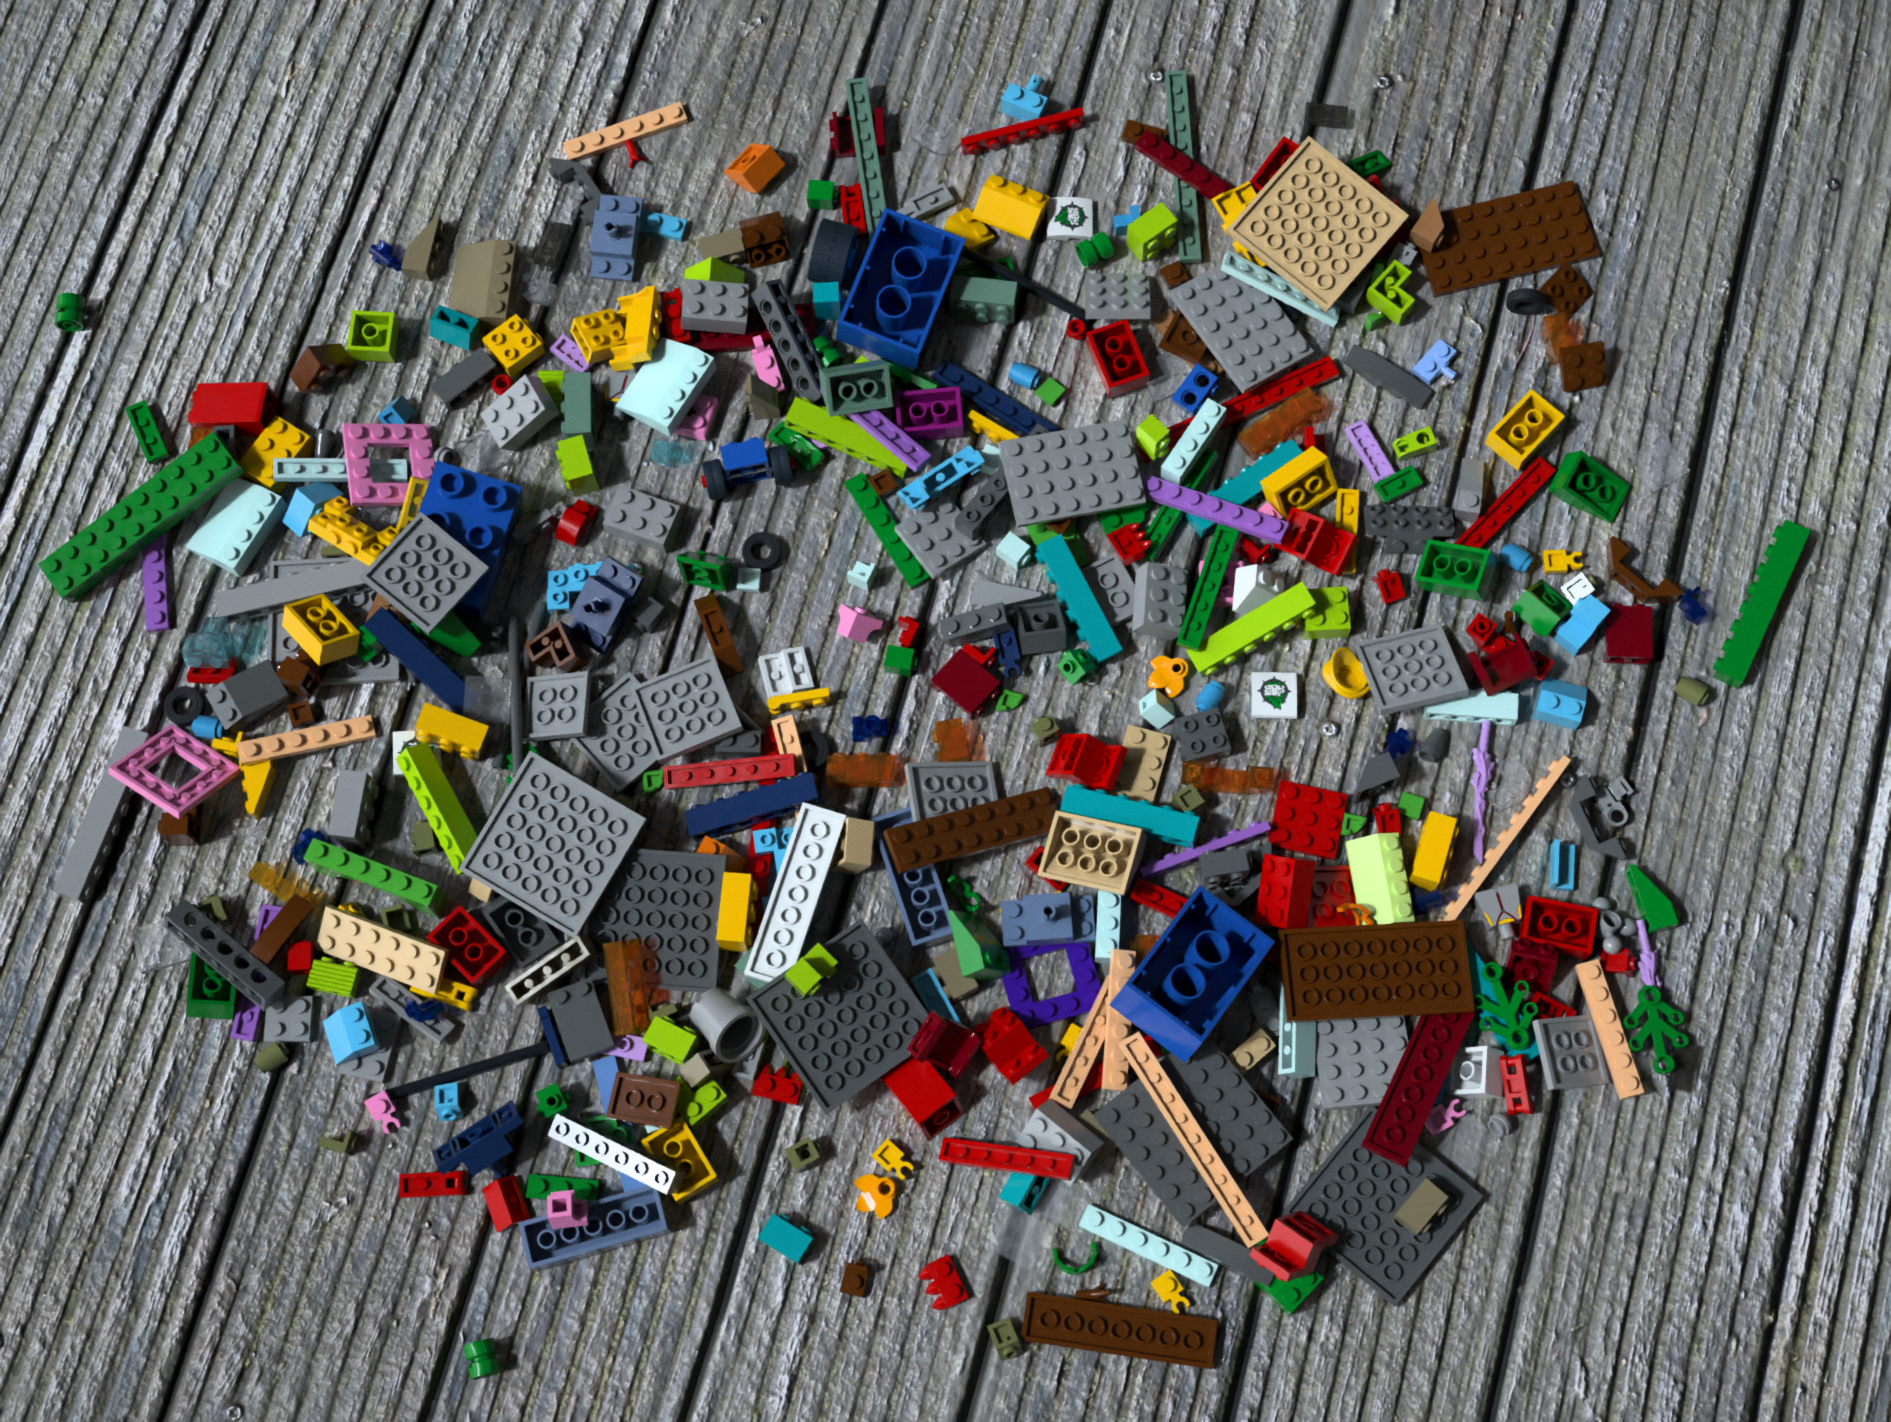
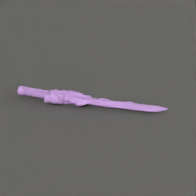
M1486 720L1482 721L1479 750L1477 748L1472 749L1474 764L1477 766V771L1473 774L1474 779H1471V783L1476 789L1473 854L1481 865L1483 862V838L1485 834L1483 812L1487 804L1484 800V792L1488 790L1487 784L1492 777L1491 773L1495 762H1491V754H1488L1491 721Z
M1645 920L1635 921L1642 948V953L1640 954L1641 962H1637L1642 973L1641 978L1646 985L1654 986L1660 990L1663 982H1660L1659 975L1655 973L1656 965L1658 964L1657 949L1651 950ZM1657 1009L1658 1017L1663 1020L1662 1012ZM1662 1033L1665 1052L1668 1055L1666 1035ZM1660 1062L1661 1068L1664 1069V1063Z

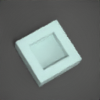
M739 568L737 591L760 592L761 569Z

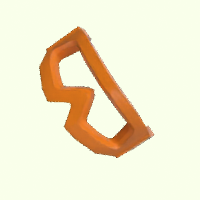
M1344 903L1337 907V912H1343L1349 908L1356 918V926L1362 925L1361 919L1367 925H1374V921L1369 918L1370 910L1363 905ZM1357 909H1359V910H1361V911L1363 912V915H1362V916H1360V914H1359V912H1358Z

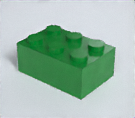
M1428 539L1414 580L1421 590L1484 602L1497 560L1491 550Z

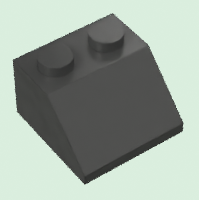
M1058 599L1014 605L1018 640L1022 655L1066 649V629Z
M1380 751L1369 756L1351 800L1353 805L1395 788L1400 774L1389 751L1383 754Z

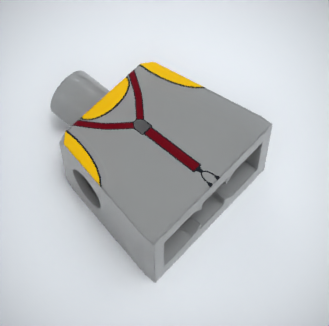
M608 367L604 400L607 407L612 408L610 415L612 419L617 421L623 420L625 412L616 408V404L637 373L626 370L614 372L611 367Z
M1517 883L1474 893L1471 900L1486 930L1493 931L1499 929L1502 941L1515 938L1512 926L1519 924L1522 920Z

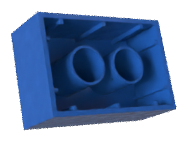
M885 208L837 322L836 340L916 370L952 283L953 275H955L961 261L966 239Z
M437 461L418 514L421 511L489 567V571L452 610L456 613L483 619L509 547L512 532L516 527L523 507L522 487Z
M1199 885L1109 1005L1185 1063L1204 1042L1275 941Z

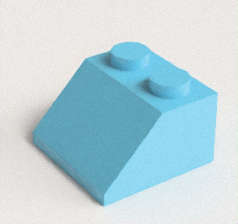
M1545 676L1540 684L1532 718L1576 730L1582 720L1587 688Z
M362 1001L339 1009L323 1021L336 1065L381 1049L368 1006Z

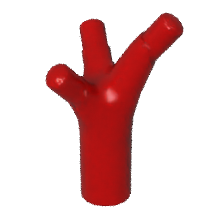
M626 140L625 145L630 156L628 167L632 168L635 160L639 161L641 159L645 162L646 158L637 151L633 140Z

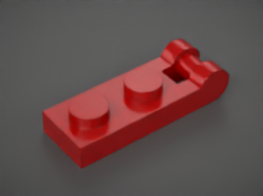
M854 183V186L847 187L839 185L844 223L858 227L857 238L867 237L860 183ZM855 194L853 197H847V195Z
M680 287L674 288V291L671 292L660 291L659 295L669 340L685 345L692 343L690 331L681 329L682 293ZM676 299L677 303L668 304V301Z
M466 1171L446 1172L443 1175L441 1172L399 1174V1198L465 1196L464 1179H466ZM448 1180H454V1188H448Z

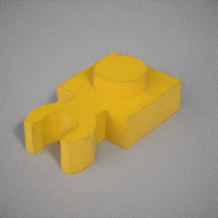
M1566 549L1543 550L1544 574L1567 573V567H1570L1572 570L1582 569L1583 563L1577 564L1573 560L1581 558L1582 553L1573 552L1571 555H1566Z
M1071 1023L1060 1043L1066 1048L1058 1052L1056 1061L1059 1062L1060 1058L1064 1055L1069 1057L1082 1028Z
M886 1139L872 1154V1158L886 1171L890 1172L893 1168L896 1169L898 1178L903 1181L906 1177L901 1174V1170L904 1167L909 1168L911 1171L914 1170L911 1163L901 1161L905 1154L889 1139Z
M1171 1269L1150 1283L1163 1303L1168 1300L1172 1302L1171 1308L1175 1314L1180 1313L1176 1307L1178 1302H1183L1187 1308L1190 1307L1189 1301L1179 1295L1184 1288Z

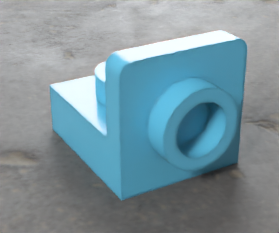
M458 1082L435 1086V1110L440 1121H452L463 1117L460 1107V1087Z

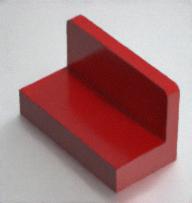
M516 1175L496 1179L482 1189L497 1232H502L511 1225L531 1219Z

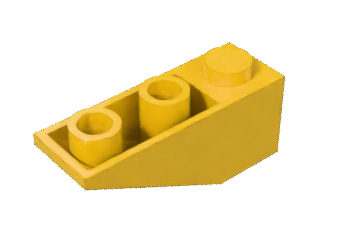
M239 759L240 769L245 775V780H242L243 790L248 795V801H245L248 814L259 820L276 775L275 760L241 766Z

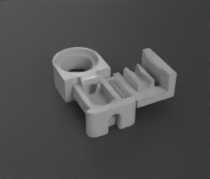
M1621 775L1609 784H1600L1597 790H1594L1596 795L1593 796L1604 810L1601 815L1614 828L1622 827L1628 819V813L1620 802L1622 800L1621 797L1625 794H1628V796L1632 795L1634 792ZM1613 811H1620L1624 819L1619 823L1613 822L1610 814Z

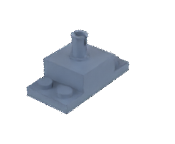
M601 194L599 210H595L590 244V253L593 255L590 273L592 279L633 283L644 204L643 198Z
M1069 892L1023 895V900L1000 901L1004 948L1096 942L1092 895L1070 896Z

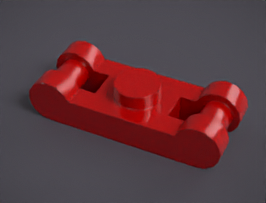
M1516 1054L1515 1057L1501 1055L1499 1064L1509 1115H1518L1520 1112L1534 1114L1535 1105L1532 1101L1529 1087L1526 1055ZM1511 1066L1516 1067V1073L1511 1072ZM1521 1097L1522 1103H1518L1516 1101V1098Z

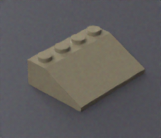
M490 240L457 247L449 309L478 319L479 327L497 328L511 318L521 253L517 242L512 240Z

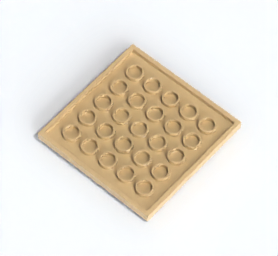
M1308 136L1227 228L1226 233L1322 310L1327 312L1403 225L1409 215Z

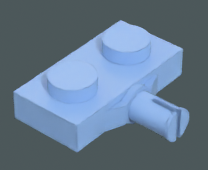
M1439 339L1413 367L1412 373L1427 384H1430L1441 374H1444L1453 381L1458 373L1449 368L1448 365L1456 356L1457 351Z

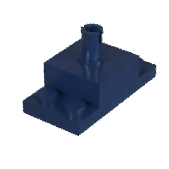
M605 556L597 574L588 577L569 614L574 617L570 627L574 629L578 640L602 655L606 654L645 577L613 557Z
M514 1101L507 1102L432 1151L437 1168L442 1175L446 1172H453L462 1162L472 1176L488 1166L496 1178L502 1177L500 1170L504 1175L508 1172V1167L501 1159L513 1151L507 1133L515 1132L524 1123Z

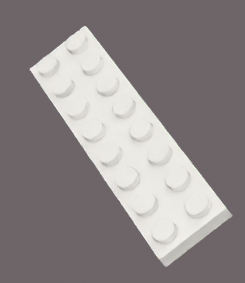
M802 803L744 972L745 976L769 983L799 960L844 827L845 819L847 818L846 815Z

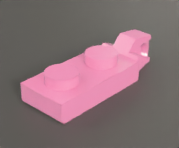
M761 335L752 337L756 349L751 350L759 379L776 388L778 393L786 391L770 344L764 346Z

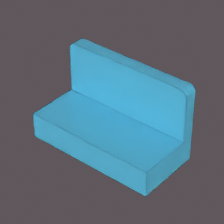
M1554 839L1550 845L1549 889L1573 891L1575 845L1560 844V839Z

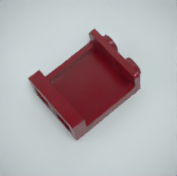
M879 107L874 108L872 120L878 155H886L883 108ZM837 111L832 112L833 119H829L830 132H834V138H830L831 151H835L836 158L856 157L850 116L838 117Z
M1611 603L1606 605L1611 611L1605 619L1606 650L1603 654V663L1649 665L1653 658L1652 607H1645L1644 604L1623 606L1621 603Z
M1517 632L1513 633L1515 643L1484 658L1479 659L1475 651L1467 654L1472 668L1488 697L1538 674L1535 668V664L1538 661L1533 651L1528 652L1530 647L1525 637L1520 639Z
M961 648L930 680L931 687L936 692L941 691L967 713V717L970 720L975 716L979 717L985 711V705L990 700L993 702L1001 693L1000 681Z
M932 1010L907 1050L916 1060L922 1063L926 1060L949 1071L953 1077L959 1078L962 1072L966 1070L968 1063L978 1051L983 1040L973 1029Z

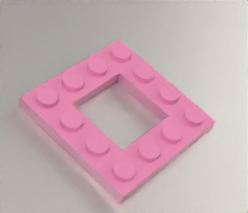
M343 423L342 434L351 506H403L409 483H372L368 447H409L412 476L425 479L431 478L435 464L429 424Z
M170 724L109 767V774L178 819L238 776L241 771L240 766L174 724ZM172 752L203 770V772L178 790L147 771Z

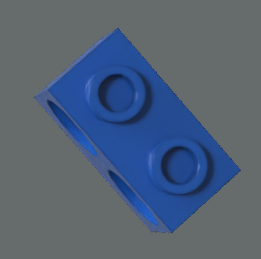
M1196 363L1171 398L1172 402L1191 416H1195L1210 395L1213 397L1220 387L1218 385L1220 383L1218 377ZM1203 378L1209 380V384L1206 387L1198 386V382ZM1189 396L1197 398L1196 402L1192 405L1185 403L1186 398Z

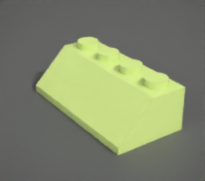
M1378 833L1345 842L1356 904L1363 905L1370 910L1369 918L1374 921V925L1415 922L1399 834ZM1358 909L1360 916H1362L1363 912ZM1361 919L1362 925H1367V924Z

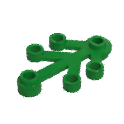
M1489 962L1482 969V976L1486 981L1490 982L1499 1006L1485 1000L1482 995H1475L1473 1000L1480 999L1482 1005L1477 1006L1474 1003L1475 1010L1483 1009L1504 1019L1508 1028L1494 1023V1020L1488 1016L1480 1020L1479 1028L1484 1032L1492 1031L1506 1038V1043L1511 1049L1523 1050L1529 1044L1530 1037L1527 1028L1532 1017L1537 1014L1538 1007L1533 1002L1526 1003L1522 1009L1524 1015L1519 1025H1517L1514 1016L1523 996L1529 991V984L1524 980L1518 981L1514 985V994L1509 1003L1499 979L1502 975V968L1498 963ZM1487 970H1493L1495 976H1488ZM1519 984L1525 987L1524 992L1518 990ZM1527 1006H1531L1534 1009V1013H1528L1526 1010ZM1483 1021H1489L1490 1028H1485ZM1514 1035H1518L1521 1038L1520 1043L1514 1041Z
M1646 985L1638 992V1005L1631 1014L1623 1019L1622 1023L1626 1029H1634L1639 1023L1638 1019L1647 1009L1648 1020L1637 1035L1627 1043L1630 1052L1636 1053L1642 1049L1643 1042L1651 1033L1656 1055L1653 1068L1658 1074L1666 1075L1673 1070L1674 1060L1665 1052L1662 1033L1672 1040L1675 1048H1684L1688 1044V1037L1670 1026L1680 1025L1684 1020V1016L1680 1011H1675L1661 1000V993L1656 987ZM1649 994L1652 997V1001H1648L1645 995ZM1657 1009L1668 1016L1670 1025L1658 1017ZM1676 1015L1679 1018V1022L1674 1021L1672 1016ZM1627 1019H1632L1634 1025H1629ZM1677 1038L1683 1040V1045L1677 1042ZM1632 1041L1638 1044V1048L1632 1046ZM1659 1062L1664 1063L1665 1069L1659 1067Z

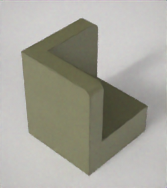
M1193 784L1180 790L1172 798L1173 806L1181 813L1184 811L1193 812L1205 803Z
M404 904L380 909L383 925L403 933L413 931L409 910Z

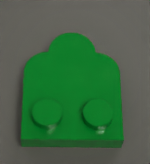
M1146 499L1145 505L1097 513L1106 538L1107 534L1125 525L1139 523L1141 526L1144 522L1145 512L1151 507V500Z
M606 1115L582 1119L629 1143L632 1141L631 1130L626 1126L620 1125L617 1120L606 1118ZM575 1149L577 1168L604 1164Z

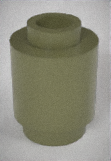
M1682 676L1673 690L1678 693L1677 696L1694 706H1697L1698 703L1703 705L1710 694L1706 691L1707 686L1690 676L1688 678Z
M274 1041L257 1053V1057L253 1060L265 1074L268 1071L272 1072L289 1059L287 1054L290 1051L283 1042L278 1043Z

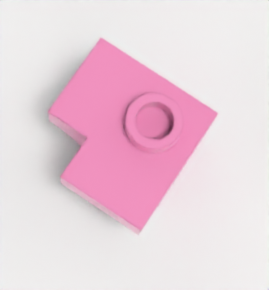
M842 603L839 607L840 623L837 632L846 638L865 643L870 632L881 629L883 621L869 614L868 610L859 606L852 607Z
M574 1190L551 1192V1195L547 1196L548 1220L552 1229L588 1225V1202L586 1199H576Z

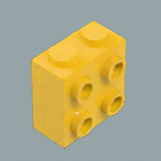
M612 308L573 319L570 332L588 364L614 358L611 347L627 345L624 339L625 330L622 327L620 317L616 316Z
M517 314L482 338L486 349L511 378L545 353L543 339L538 333L533 334L530 330L532 327L525 318L521 320Z

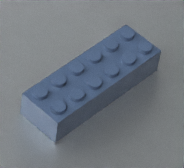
M911 806L870 819V821H874L876 841L913 951L916 952L954 939L948 915L949 908L934 865L899 875L883 834L885 829L912 823Z
M644 1186L589 1202L588 1225L552 1229L548 1220V1214L518 1223L528 1267L533 1272L671 1233L661 1191L650 1186Z

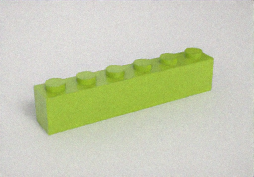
M795 397L785 418L784 427L881 470L887 468L889 473L902 479L904 478L908 466L857 423L852 422L851 418L844 415L829 417L826 407L822 406L820 408L809 399Z
M1302 581L1202 640L1198 652L1190 649L1186 651L1202 677L1205 675L1207 677L1218 671L1220 666L1224 664L1230 665L1238 659L1237 656L1242 653L1248 654L1257 648V644L1263 641H1271L1277 636L1276 633L1279 631L1291 629L1296 625L1295 622L1301 618L1307 619L1313 616L1318 606Z
M425 742L408 747L396 758L398 766L406 777L409 787L419 802V806L423 809L441 847L449 858L451 866L457 875L464 874V872L459 870V867L478 836L428 743Z

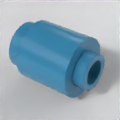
M1014 362L1008 374V378L1012 379V382L1029 390H1032L1034 387L1037 388L1042 379L1040 370L1022 362Z
M1514 542L1511 545L1506 543L1499 553L1502 556L1500 561L1517 572L1525 573L1534 560L1529 552Z
M1210 681L1195 699L1196 709L1202 712L1217 708L1225 697L1226 689L1218 682Z
M199 715L192 722V731L196 737L222 739V737L226 736L227 730H225L219 718Z

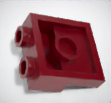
M1526 938L1512 939L1501 978V985L1514 988L1518 981L1524 980L1529 984L1530 992L1538 991L1547 995L1558 962V949L1554 948L1550 943L1538 945L1531 943ZM1518 985V989L1525 990L1523 985Z

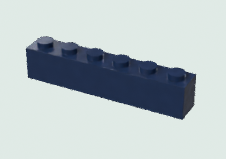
M381 606L363 624V627L451 711L465 717L480 702V697L478 696L480 692L471 684L467 686L462 681L464 677L457 670L453 669L451 671L446 666L447 661L441 655L437 654L435 656L429 651L431 646L422 638L418 640L414 637L413 634L415 632L409 625L399 623L396 620L398 616L390 608L386 610Z
M801 772L797 777L791 779L782 778L771 785L756 786L755 790L736 792L729 798H717L712 803L706 805H694L690 810L684 811L689 836L696 842L704 839L705 835L712 838L800 811L803 802L814 806L824 804L819 779L813 772Z

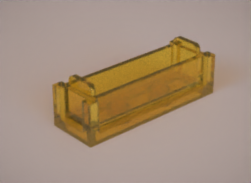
M257 861L246 875L284 903H287L296 893L313 906L317 903L312 899L314 894L311 891L306 894L270 870V864L266 861L263 864Z

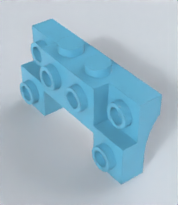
M969 445L896 494L909 510L915 508L918 511L927 505L925 500L930 497L934 500L944 493L942 489L949 485L952 488L962 482L960 477L968 472L973 475L981 470L982 466L980 464L985 462L978 450H974Z
M603 561L593 565L577 563L574 566H568V570L547 571V610L549 614H554V610L566 609L567 613L571 612V597L572 599L578 598L588 577L597 574ZM635 564L626 565L627 567L637 572ZM637 595L632 603L633 608L637 607Z
M794 827L753 831L756 856L774 853L777 876ZM769 896V897H762L764 914H765V911H766V908H767V905H768L770 896Z

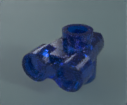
M380 240L377 245H371L369 253L373 255L372 260L382 266L384 264L386 267L393 268L397 272L402 270L403 261L392 255L395 249L393 246L383 240Z
M870 715L867 718H864V716L852 717L853 742H864L867 738L887 735L886 719H880L876 715Z
M1399 728L1397 732L1392 730L1385 741L1389 744L1382 754L1389 751L1392 759H1395L1397 753L1404 755L1413 740L1407 737L1408 732L1403 728Z
M312 828L305 829L298 837L300 843H297L290 849L294 854L293 858L299 865L306 862L303 858L313 838L326 842L325 836L319 830L315 832Z
M1423 887L1409 890L1415 915L1428 912V908L1444 905L1439 889L1429 891V893H1426Z

